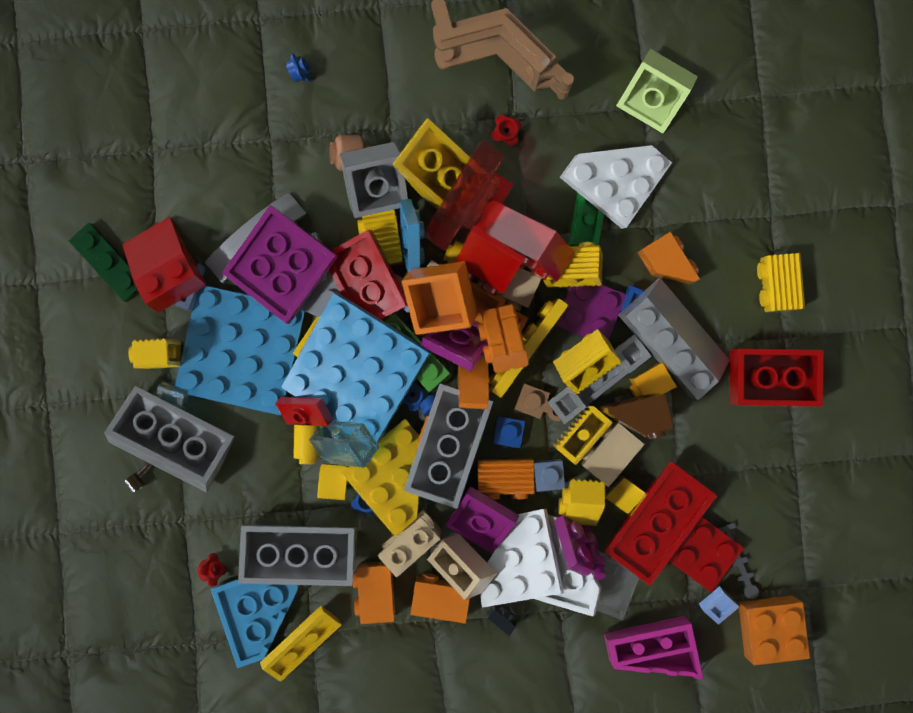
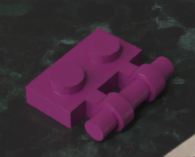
M564 515L554 520L568 569L584 577L593 573L596 580L604 579L606 577L604 571L605 562L598 553V540L596 535L592 534L591 528L589 526L582 527L579 522L573 521Z

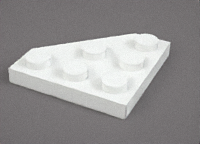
M652 145L581 153L575 155L560 178L623 229L627 228L672 162Z
M547 509L517 514L519 517L516 524L488 561V564L497 574L480 594L482 608L564 593Z
M548 515L564 593L534 599L595 616L602 587L598 580L595 579L593 573L584 577L568 569L554 522L559 517Z

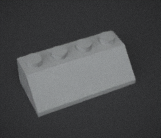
M658 278L618 314L659 363L663 362L670 376L687 396L699 400L719 382L730 361L729 358L661 278Z
M439 384L404 488L405 492L456 509L458 508L493 404L492 400H489L488 409L459 408L458 389Z
M137 386L133 388L104 432L109 443L206 493L221 470L234 440V436Z
M241 526L238 584L353 586L357 554V527Z

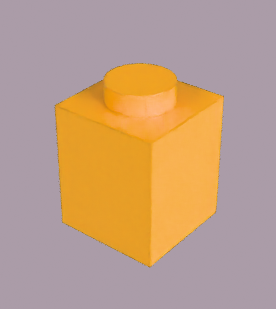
M663 362L656 363L629 379L632 383L629 389L634 397L651 393L665 394L677 387Z

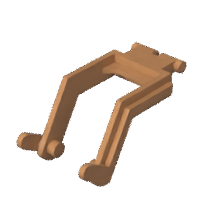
M432 1L431 8L436 23L433 27V38L437 47L435 49V61L440 69L444 70L498 55L534 92L540 88H551L559 99L564 100L567 98L574 81L573 75L567 73L555 61L556 56L507 8L451 23L445 1Z

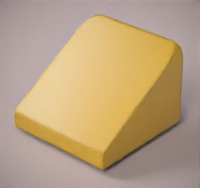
M320 465L317 498L345 500L348 481L341 473L347 466Z
M620 476L605 498L629 514L640 502L645 492L625 477Z

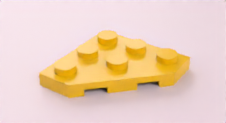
M406 419L381 438L375 447L372 446L341 473L394 537L398 536L417 519L419 496L404 491L419 446V435Z

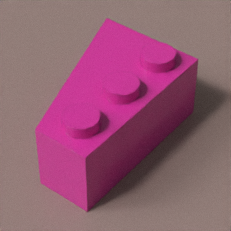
M685 616L604 632L609 661L614 669L644 673L657 672L670 676L682 675L703 679L692 624Z

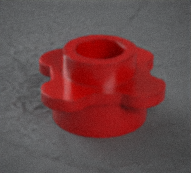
M499 115L495 120L497 125L491 137L495 142L504 141L509 146H513L518 141L516 136L518 130L522 128V123L518 119L514 120L504 115ZM505 128L509 129L508 133L504 132Z
M210 553L208 559H204L199 563L198 576L202 581L207 582L208 586L215 587L218 584V579L225 575L226 566L218 560L216 553Z

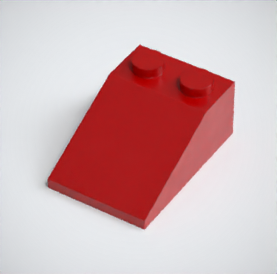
M166 218L122 244L133 281L145 304L156 312H162L206 286L172 218Z
M474 225L455 262L465 261L470 281L475 278L483 283L481 288L492 296H495L497 293L502 296L521 267L525 257Z

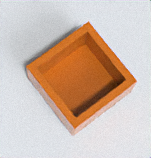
M465 261L411 269L401 281L416 335L470 328L478 315Z
M790 595L738 602L744 655L753 665L810 659L802 601Z

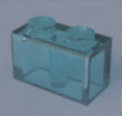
M332 421L329 426H319L309 439L323 461L329 464L365 468L379 449L378 444L364 423Z

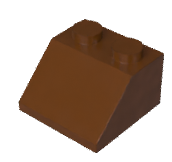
M651 393L599 406L602 413L630 430L642 434L644 437H649V439L665 436V430L673 429L665 394Z

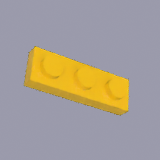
M320 606L260 662L262 670L281 682L341 626L339 619Z

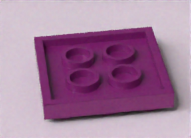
M269 205L222 274L284 323L290 324L338 258V255L277 208Z

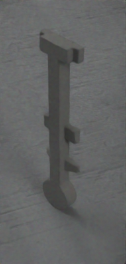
M735 522L718 528L734 540L730 530L736 528ZM739 555L732 564V567L738 566L741 576L737 580L744 581L745 583L744 595L748 599H755L759 595V590L750 581L754 573H747L743 563L749 562L747 556L741 558Z

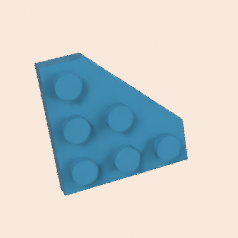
M238 579L210 589L237 668L263 660L266 657L300 585L238 584Z

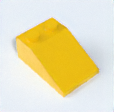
M429 119L424 121L392 164L423 199L442 215L453 218L458 215L488 174Z

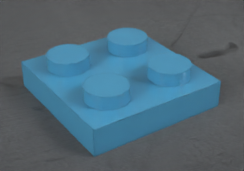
M411 199L400 200L401 251L408 272L411 269L420 268V264L425 263L424 249L420 247V239L424 238L423 221H420L419 210L414 209Z

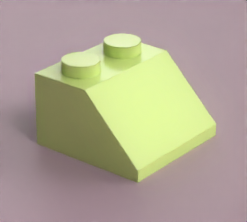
M650 49L616 106L659 132L664 133L692 90L698 76Z

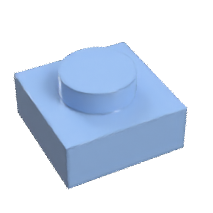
M720 586L699 603L702 610L718 625L739 608L737 602Z

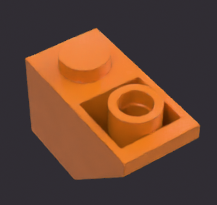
M671 232L637 252L652 276L686 284L694 283L700 279L697 275L699 273L698 267L692 259H687L682 251L684 250L683 243L678 236H673Z

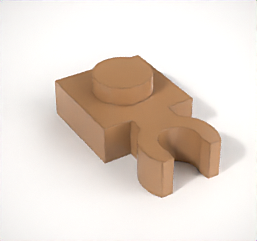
M523 384L514 408L515 410L541 419L543 412H546L550 419L561 421L558 416L553 414V409L547 403L550 393Z

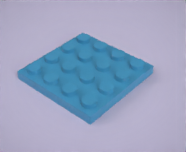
M209 286L199 289L191 313L174 392L281 415L275 403L280 397H287L288 392L281 388L295 363L296 356L293 355V352L300 342L306 312L299 310L291 323L286 324L249 295Z
M335 292L331 296L281 388L297 398H322L335 423L375 447L432 351L422 347L413 339L343 295Z

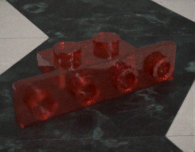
M480 141L424 230L425 239L441 250H446L460 228L471 230L474 225L476 226L483 216V209L487 203L495 198L498 192L497 187L501 180L493 174L504 158L502 153L486 141Z

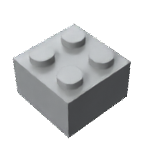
M394 142L339 154L348 201L354 218L400 208V200L408 199L405 178L392 165L400 155Z

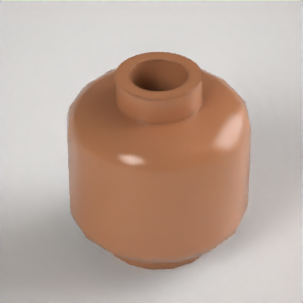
M339 135L335 138L334 142H330V163L335 164L338 171H343L340 153L367 148L370 145H365V141L360 135Z

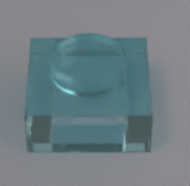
M166 382L158 385L156 397L183 411L185 410L188 390Z

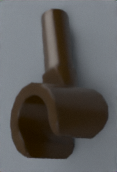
M147 462L138 472L126 479L125 484L131 493L145 486L141 477L154 465Z

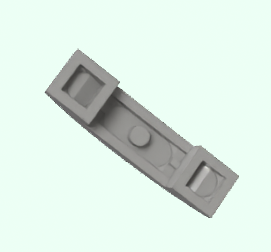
M289 192L270 204L295 223L307 214ZM269 205L233 233L205 261L207 266L223 284L229 280L222 274L223 270Z
M635 334L614 349L621 360V363L616 365V368L607 371V374H603L602 378H598L593 384H589V387L584 388V391H580L579 394H575L566 386L547 402L563 424L570 421L584 410L588 404L651 357Z

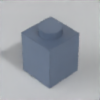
M561 459L534 461V488L537 492L565 488L563 461Z

